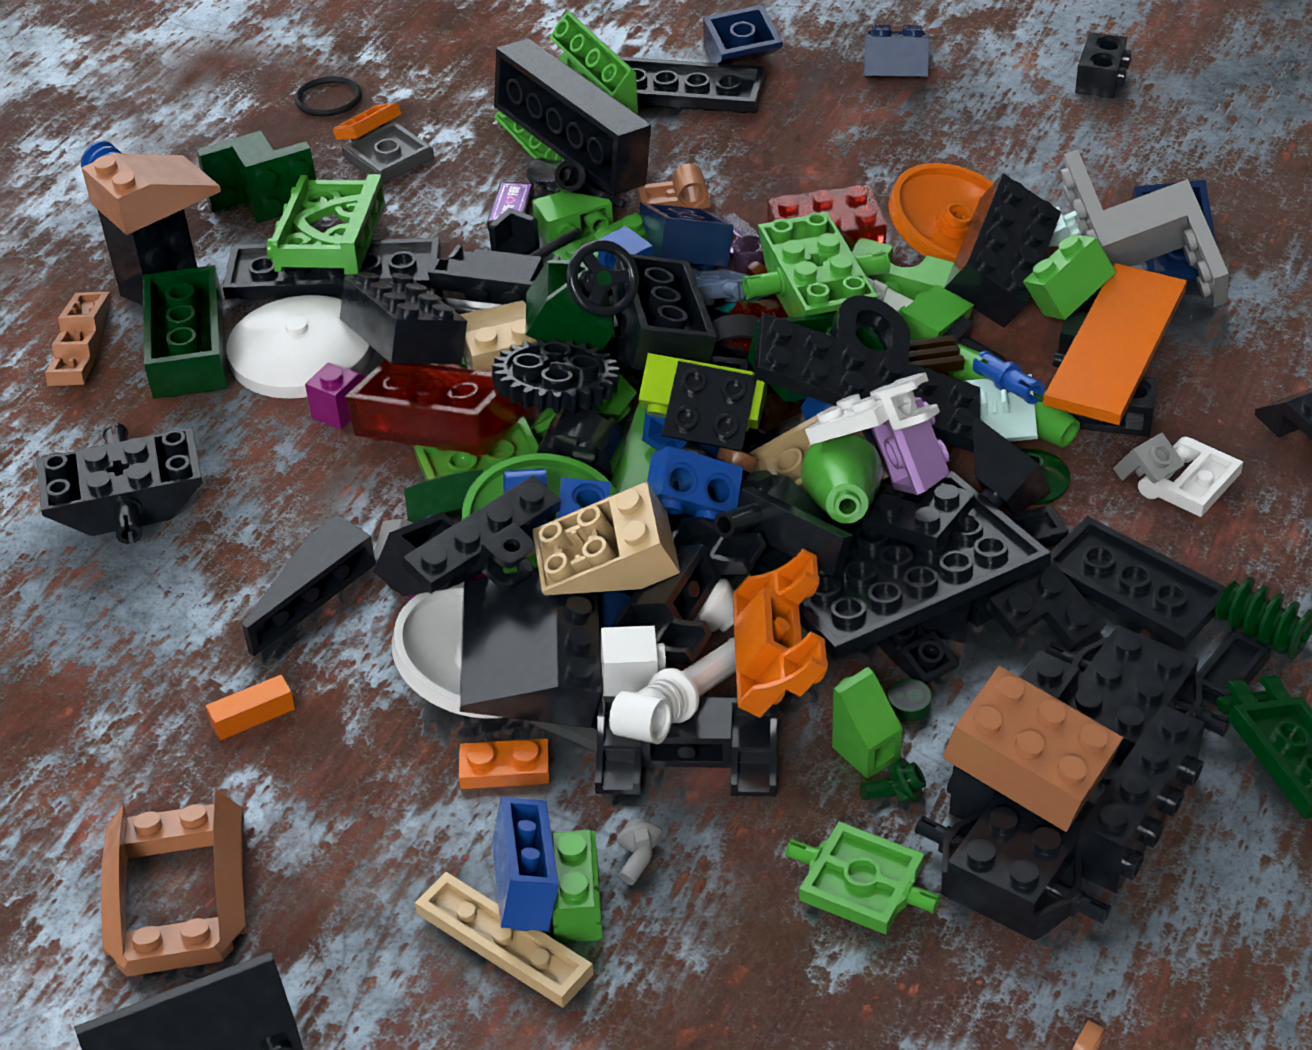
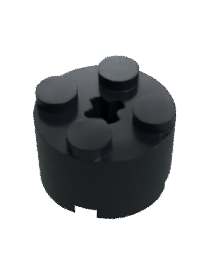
M590 406L588 411L581 407H575V413H571L566 408H563L550 422L537 453L557 454L579 460L596 469L611 481L626 445V439L619 423L611 416L608 421L598 415L599 409Z

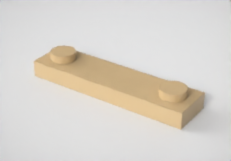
M445 872L415 902L416 912L419 916L562 1008L567 1005L594 975L593 963L542 931H518L511 928H501L498 904L448 872Z

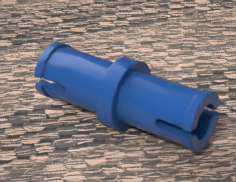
M982 351L978 354L979 357L987 361V364L977 358L974 359V372L993 381L995 387L1000 391L1006 389L1007 393L1012 392L1024 399L1028 404H1035L1039 401L1037 397L1030 394V391L1041 397L1043 396L1045 390L1044 383L1022 372L1021 366L1012 361L1004 362L989 351Z

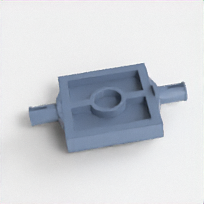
M692 269L705 306L713 305L714 299L724 298L725 301L732 302L746 300L742 288V277L750 275L728 269L710 271Z

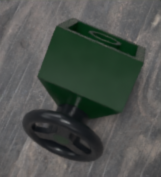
M594 240L579 247L570 260H547L526 293L525 335L535 340L541 338L546 343L551 342L553 338H557L562 343L572 339L573 345L586 342L587 349L599 347L601 353L614 334V316L622 313L632 304L639 289V272L630 253L612 241ZM603 251L615 255L623 263L626 270L612 271L610 268L602 266L593 253ZM628 282L625 294L619 301L614 303L613 284Z

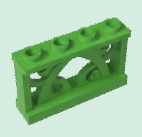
M368 174L366 180H309L308 175H300L296 186L291 189L289 202L283 206V215L280 221H276L273 237L267 241V256L269 259H273L275 272H283L285 267L344 268L345 274H358L385 207L382 174ZM332 214H336L338 219L346 222L333 226L324 233L309 225Z

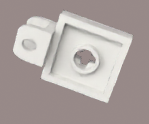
M926 373L902 378L890 385L875 389L870 392L871 397L861 399L859 394H855L837 401L836 407L818 413L819 421L805 429L810 445L880 426L888 419L893 431L931 419L940 412L938 405L932 404L917 408L916 399L912 391L917 389L921 383L929 381Z

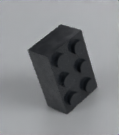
M184 209L128 235L123 233L98 210L120 296L143 305V275L197 267Z

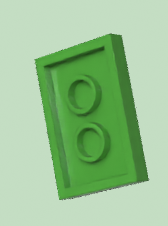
M523 416L414 446V451L419 467L427 481L467 471L483 469V472H485L490 467L508 458L537 453L539 445Z

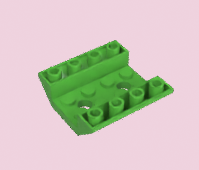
M567 10L549 36L564 51L558 60L637 114L636 72L575 15ZM498 110L494 118L534 159L540 157L558 161L563 159Z

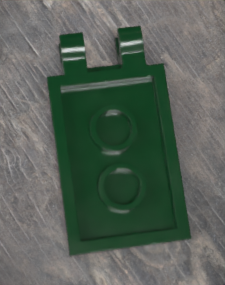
M1276 675L1262 676L1259 679L1266 692L1251 693L1248 684L1242 679L1227 681L1225 685L1230 690L1232 696L1217 697L1215 700L1217 707L1221 712L1228 714V721L1303 819L1312 818V708L1302 696L1291 697L1285 690L1282 680Z

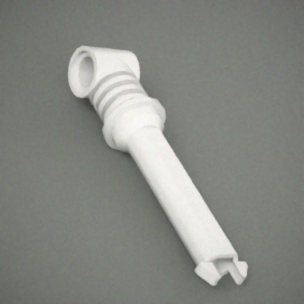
M734 637L729 638L728 642L683 671L675 668H665L654 674L649 681V685L640 691H621L615 697L610 710L609 722L612 733L617 736L648 743H662L669 733L672 723H682L695 714L698 710L700 696L736 672Z

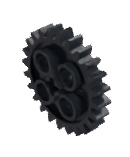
M538 338L537 344L522 341V347L510 345V351L501 350L500 357H495L494 364H492V382H494V390H500V397H510L511 404L522 401L524 409L534 405L538 406V412L551 408L555 414H558L561 409L566 408L571 413H575V407H581L588 411L590 410V403L602 406L603 399H612V393H617L619 385V367H617L616 360H610L609 353L600 354L599 347L587 349L586 342L573 345L572 339L562 343L557 338H553L551 342L546 343L541 338Z

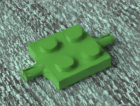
M839 821L830 837L817 848L797 841L794 838L787 845L785 857H790L810 865L809 873L799 888V901L887 935L897 914L908 904L931 912V914H935L939 906L941 895L915 886V881L924 866V853Z

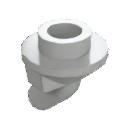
M637 819L627 823L618 834L617 842L619 846L633 853L618 874L625 883L634 885L649 864L653 855L652 849L663 835L660 825L651 823L647 819Z

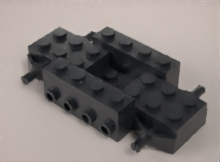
M1119 625L1116 626L1110 636L1081 648L1079 652H1071L1052 642L1047 646L1045 653L1039 650L1020 678L1117 733L1123 739L1108 770L1067 832L954 765L953 773L947 785V793L951 794L949 814L962 820L956 822L952 827H945L923 815L915 828L917 835L919 834L939 844L938 852L942 853L941 895L1034 941L1046 935L1069 916L1074 918L1077 912L1103 925L1109 916L1111 905L1086 895V892L1082 890V877L1117 893L1126 878L1133 880L1137 876L1144 860L1143 851L1147 846L1151 848L1156 846L1164 829L1165 823L1163 820L1166 815L1175 816L1184 798V787L1186 784L1194 786L1201 774L1204 761L1199 760L1198 757L1204 728L1223 737L1230 725L1227 718L1206 710V707L1202 706L1201 673L1197 671L1199 659Z

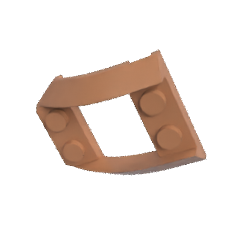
M216 789L214 792V804H195L183 809L158 813L149 811L138 816L127 817L123 803L106 827L101 871L103 951L105 956L110 955L115 960L116 967L126 977L222 962L233 951V940L240 934L248 933L243 882V833L241 829L242 820L244 819L243 809ZM213 846L218 917L207 919L195 918L187 922L156 927L145 926L137 930L127 931L126 878L128 859Z

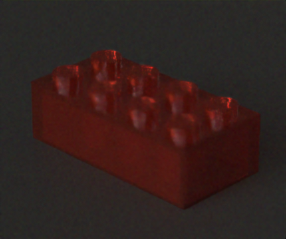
M387 359L345 396L355 436L372 438L376 441L400 442L408 446L433 447L442 451H460L475 456L486 455L523 416L521 402L511 404L510 397H500V390H494L492 372L431 364L390 363Z

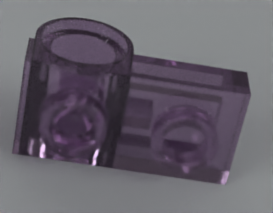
M735 212L723 216V219L734 224L730 250L733 253V271L748 275L745 267L751 262L758 261L765 265L759 233L753 229L751 224L745 222Z

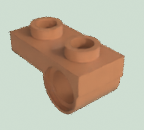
M688 163L679 166L673 173L672 181L646 184L638 187L639 203L701 209L710 208V195L700 167L695 164Z

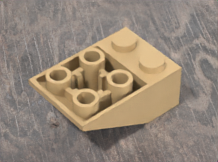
M647 481L532 529L541 588L544 595L643 589L680 573L667 511Z

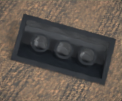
M271 952L74 1026L81 1050H303L298 1028Z

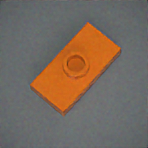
M396 103L375 105L334 127V136L336 140L357 139L379 129V126L402 114L400 107Z

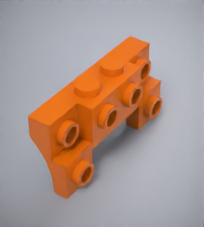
M802 549L796 557L776 570L746 577L732 594L737 704L739 708L759 718L762 717L772 704L776 705L782 700L786 690L801 697L813 683L817 684L823 679L828 668L825 638L811 631L803 640L801 636L799 604L816 592L820 582L817 556L805 549Z

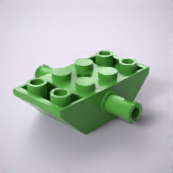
M828 212L811 213L807 216L791 219H777L773 222L758 224L767 273L743 276L742 288L747 300L776 294L788 317L836 313L841 303L852 296L862 295L878 299V295L867 279V276L888 274L890 272V259L888 253L886 254V250L859 256L852 253Z

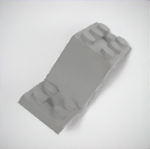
M1078 149L1064 154L1066 168L1060 170L1065 184L1062 187L1069 206L1074 204L1077 213L1075 220L1082 236L1096 237L1112 266L1117 263L1131 267L1183 248L1189 266L1196 265L1200 276L1196 277V281L1203 298L1209 296L1213 307L1228 303L1229 273L1188 179L1103 210Z

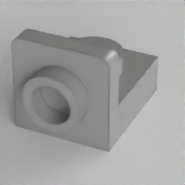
M1160 433L1131 450L1113 469L1122 481L1136 473L1139 478L1146 475L1155 484L1182 468L1184 462L1165 435Z

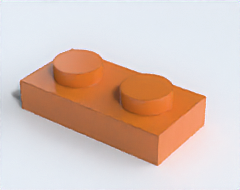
M548 738L460 744V789L550 784Z

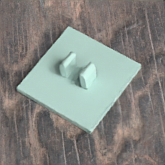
M989 379L966 381L980 387V420L1009 442L1038 439L1034 404H1028L1024 399L1012 392L1007 393L1006 389L1000 391L995 387L994 382Z

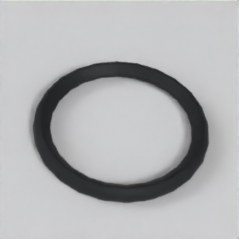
M326 76L311 80L302 85L295 94V103L306 114L321 117L334 116L347 112L356 106L361 99L362 92L359 85L349 78ZM326 83L346 84L351 86L355 92L351 102L338 108L326 110L309 108L302 103L301 98L306 90Z
M575 228L529 255L544 258L581 236L582 230Z

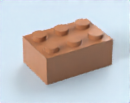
M998 666L955 725L943 759L1067 832L1108 770L1123 737L1005 668Z

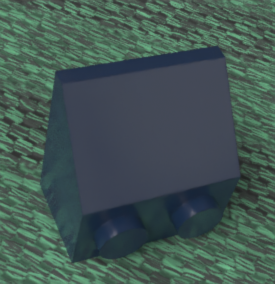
M764 5L703 17L704 49L711 63L727 64L749 58H757L773 54L783 47V41Z

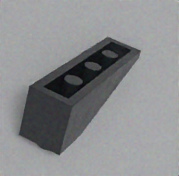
M337 514L307 536L242 622L248 652L256 656L375 566L376 561L371 535Z

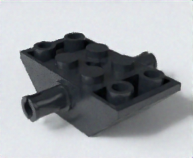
M115 423L116 434L113 435L111 424L103 430L105 445L37 458L36 464L42 515L90 536L116 531L117 540L124 544H130L128 533L132 532L133 542L136 543L142 537L141 526L171 520L203 483L193 427L128 440L127 428L123 424Z

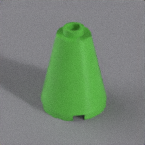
M847 434L813 444L807 450L801 468L802 484L808 496L835 521L845 524L854 523L865 515L880 488L883 478L882 461L876 448L859 435Z

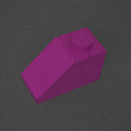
M328 362L305 383L311 417L342 430L386 388V382L360 371Z

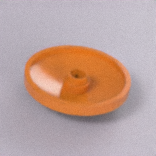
M926 163L911 167L900 175L890 193L888 201L890 218L901 237L925 257L929 255L955 262L978 202L994 182L972 170L951 164Z

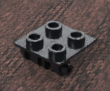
M678 361L662 436L742 452L757 379L752 378V375Z

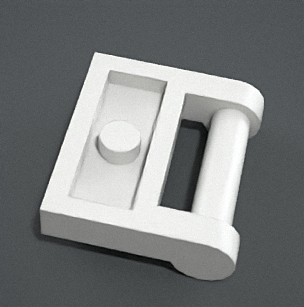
M1182 437L1173 445V448L1184 463H1189L1192 460L1193 462L1174 482L1169 480L1174 473L1155 484L1145 475L1139 481L1138 489L1148 499L1159 497L1202 517L1241 474L1243 461L1192 438Z

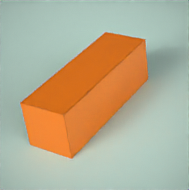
M282 674L205 705L210 723L220 741L295 710L292 692Z

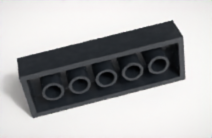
M529 38L496 48L494 107L563 159L574 160L580 163L585 170V175L613 196L646 185L651 124Z

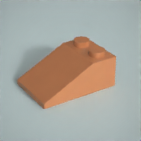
M113 153L108 156H101L94 162L81 167L91 204L126 235L221 192L220 185L183 155Z

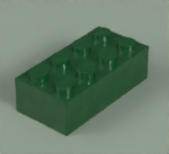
M215 265L143 275L144 366L153 399L176 397L178 395L198 392H212L228 388L223 298Z

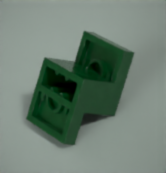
M257 131L196 149L200 169L220 185L221 192L207 198L212 212L245 203L256 223L280 217L283 215L284 204L288 203L291 197V189L296 186L300 175H308L309 180H316L311 148L306 141L273 150L262 131Z

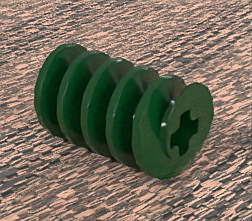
M1252 576L1248 577L1242 584L1237 583V581L1230 583L1222 592L1215 609L1216 619L1219 621L1228 620L1229 625L1233 629L1243 628V633L1249 638L1258 636V641L1265 646L1273 644V649L1276 653L1280 655L1288 653V658L1291 661L1295 659L1305 647L1312 633V609H1309L1302 617H1299L1300 602L1293 601L1286 609L1283 608L1285 594L1280 592L1271 601L1268 600L1270 586L1266 584L1255 593L1253 589L1256 580Z

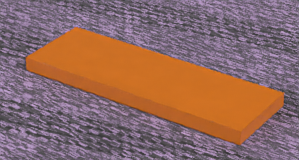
M1115 263L1113 267L1116 273L1102 286L1044 394L1043 405L1120 425L1186 291L1187 280Z

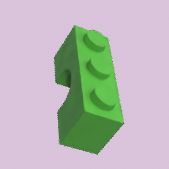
M862 237L857 241L852 251L856 256L886 250V254L888 253L890 259V272L888 274L867 277L887 285L888 288L913 301L918 294L926 293L936 284L944 288L954 264L951 261L926 255L919 265L899 267L893 264V246Z

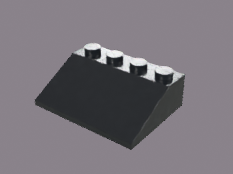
M538 567L533 568L530 578L511 590L500 588L488 577L464 582L459 712L591 728L602 693L598 592L544 595ZM516 571V572H511V573H506V574L512 575V574L517 573L518 571Z

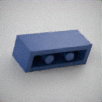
M501 797L492 839L501 928H511L518 931H549L559 883L547 801Z

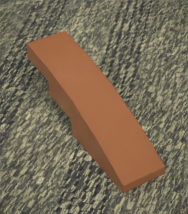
M110 291L75 293L58 317L60 333L52 343L54 359L45 371L47 386L85 384L93 368L103 338L111 301Z

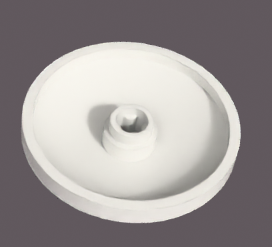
M302 295L273 301L245 316L230 333L227 341V356L232 374L243 386L261 395L290 399L307 397L305 383L328 362L361 372L370 361L374 348L340 320L341 299L321 295Z
M464 582L448 589L435 591L432 594L427 592L413 597L399 613L392 637L393 659L405 682L421 697L447 711L475 718H504L459 712Z

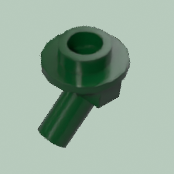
M900 758L888 766L889 779L860 783V795L863 800L897 795L899 801L904 804L922 799V788L926 787V780L920 767L915 762L909 764L905 758Z

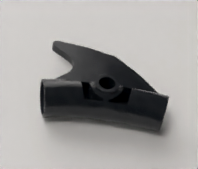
M540 157L531 161L528 166L527 178L529 182L533 183L535 187L546 189L553 194L573 191L579 194L609 199L612 202V206L624 208L626 204L625 201L603 193L585 181V170L577 161L565 159L558 161Z

